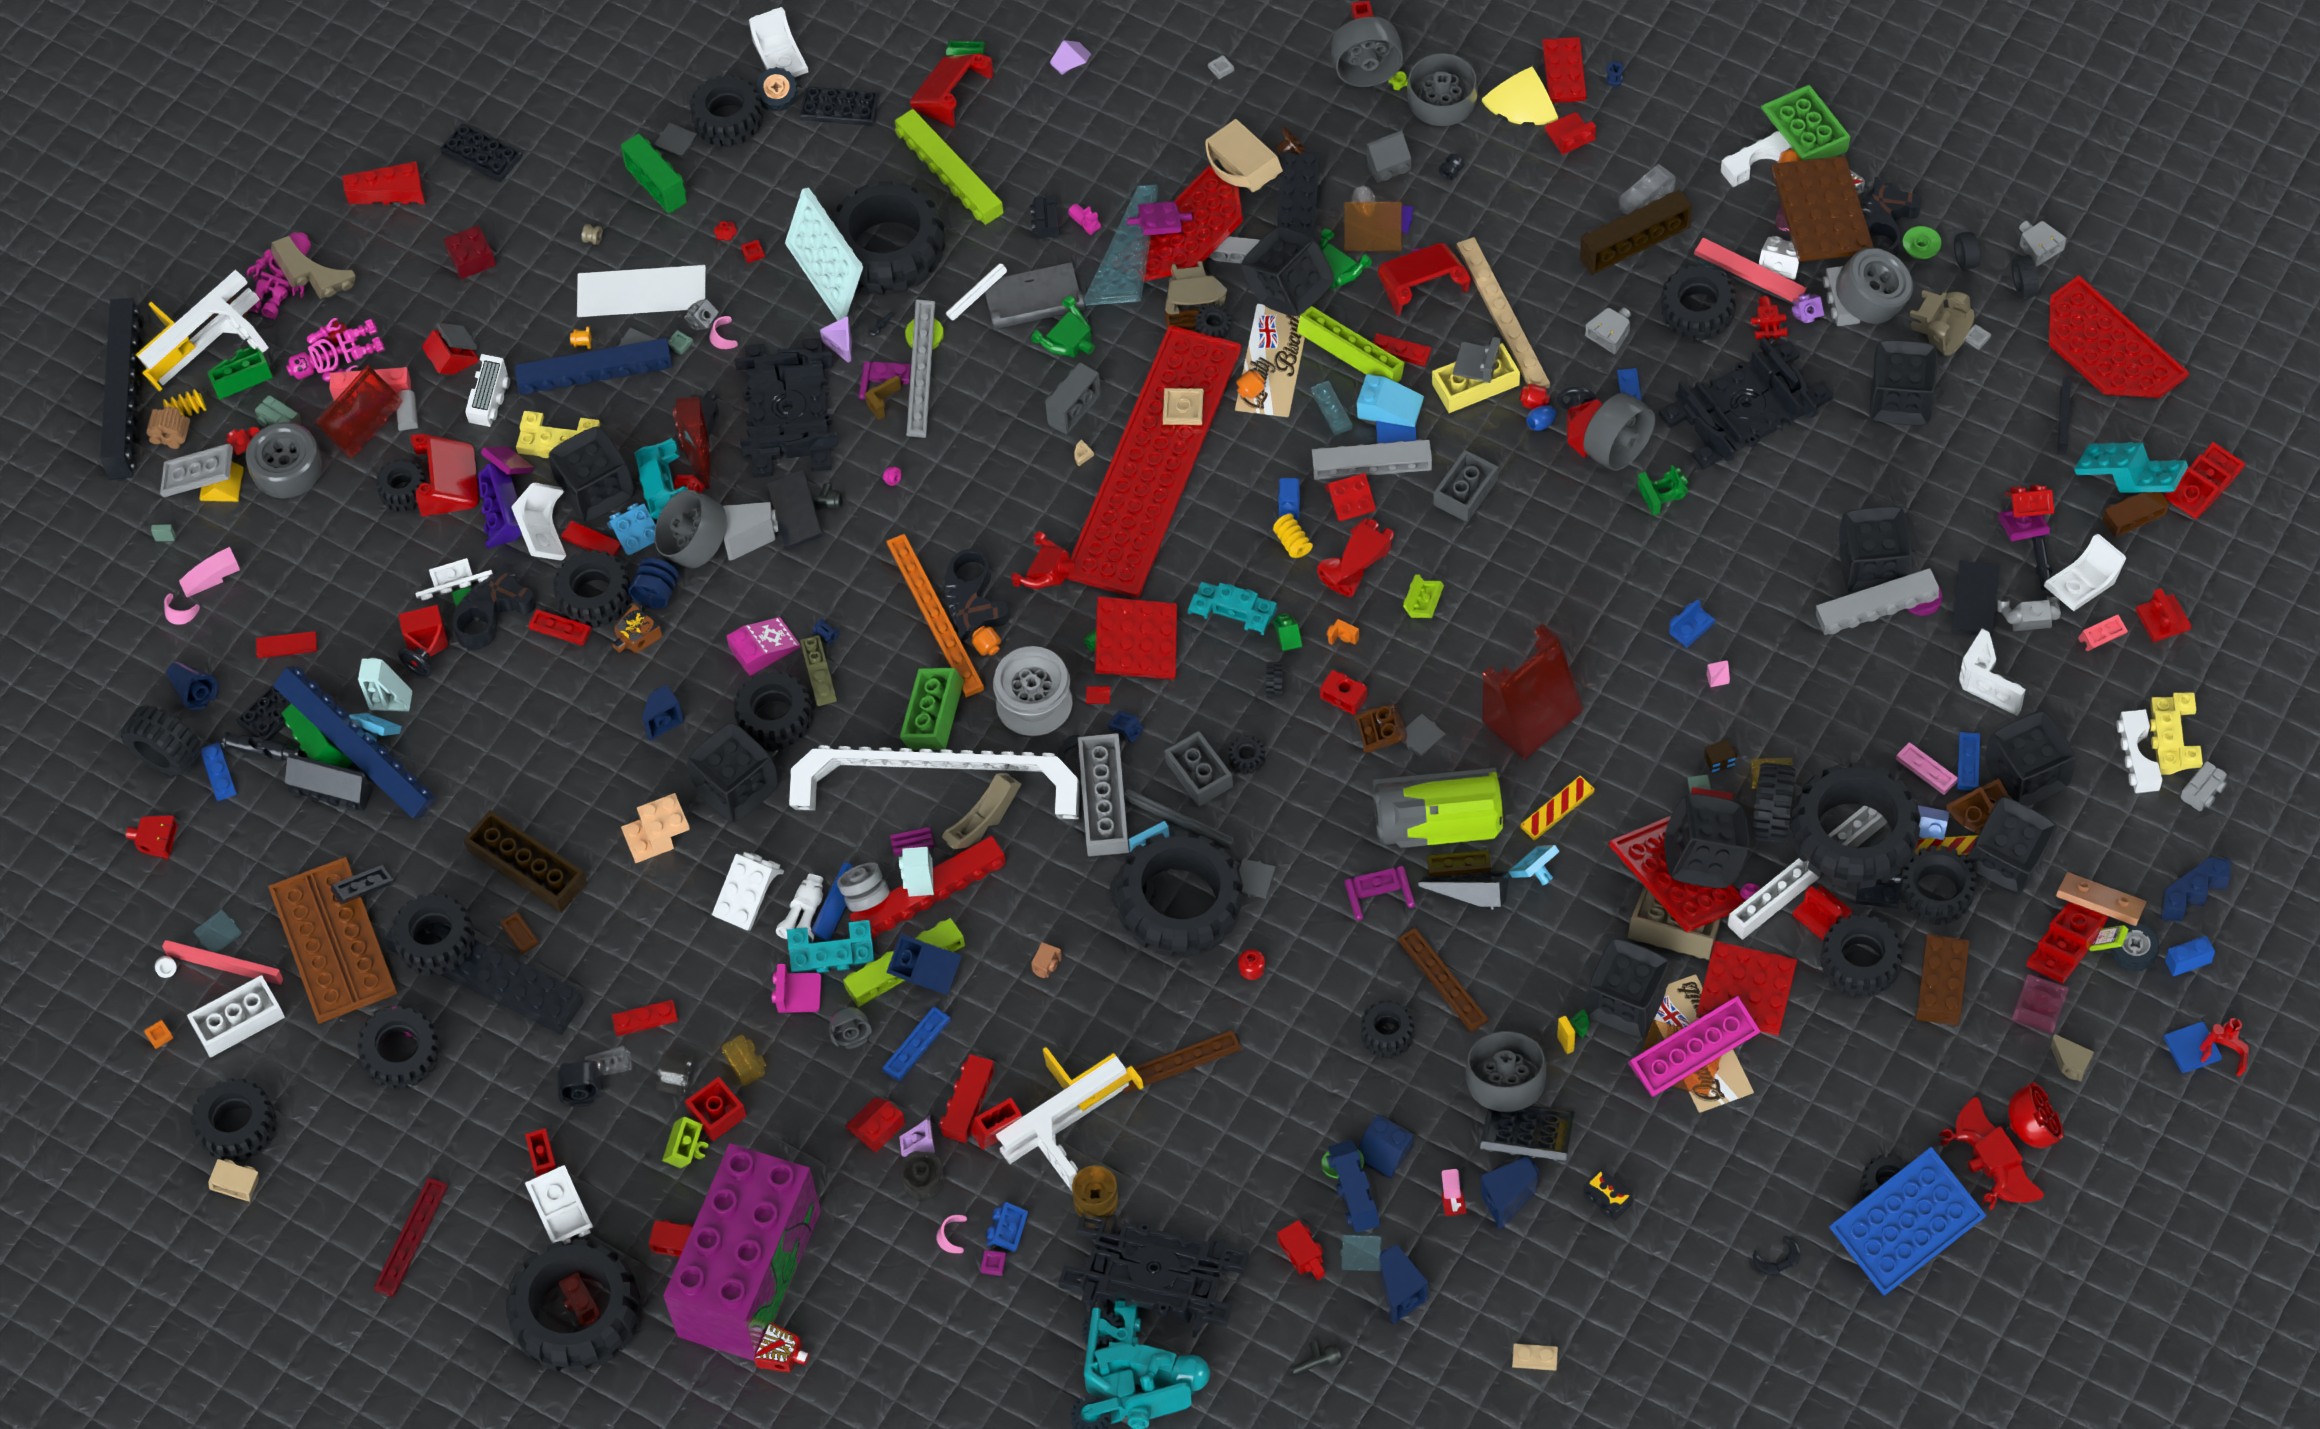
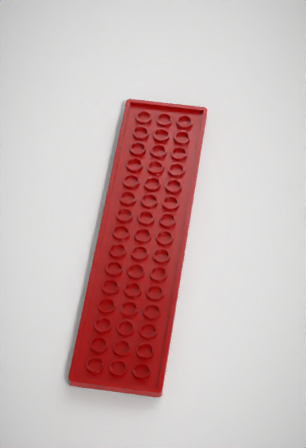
M1176 326L1168 327L1070 559L1075 564V571L1072 574H1067L1066 579L1133 598L1140 597L1240 356V343L1204 335ZM1164 388L1203 389L1202 425H1163Z

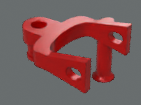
M2231 1018L2223 1026L2220 1024L2213 1025V1030L2200 1045V1050L2202 1051L2200 1061L2205 1062L2211 1055L2213 1042L2226 1045L2240 1054L2236 1076L2240 1077L2247 1069L2249 1047L2238 1039L2239 1030L2242 1028L2241 1021L2237 1019L2234 1022L2236 1018Z

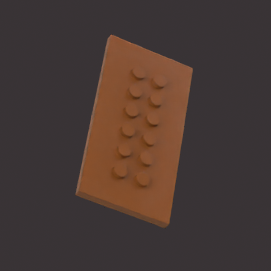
M346 857L268 886L318 1024L397 994L362 898L359 897L341 905L330 890L332 884L353 876Z

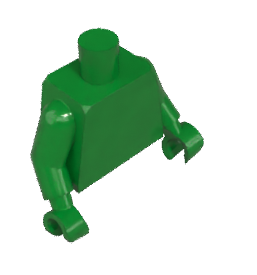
M1323 229L1320 236L1323 239L1319 242V247L1333 273L1334 281L1330 288L1336 289L1339 286L1354 281L1363 272L1364 267L1368 268L1371 266L1372 261L1364 254L1357 265L1356 261L1331 244H1328V241L1334 237L1335 233L1329 229Z
M1067 296L1061 303L1064 307L1069 308L1070 311L1046 335L1047 339L1036 329L1031 336V340L1036 344L1041 343V346L1054 354L1074 358L1083 351L1090 355L1095 348V345L1090 342L1091 327L1078 307H1075V299L1072 296Z

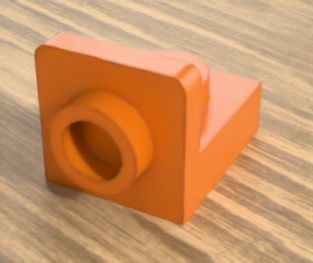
M1337 619L1336 623L1331 625L1327 631L1328 643L1333 645L1337 637H1340L1342 641L1356 645L1359 640V628Z

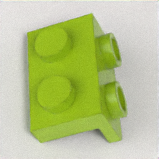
M1415 574L1403 604L1411 618H1432L1444 587L1441 581H1424L1419 574Z

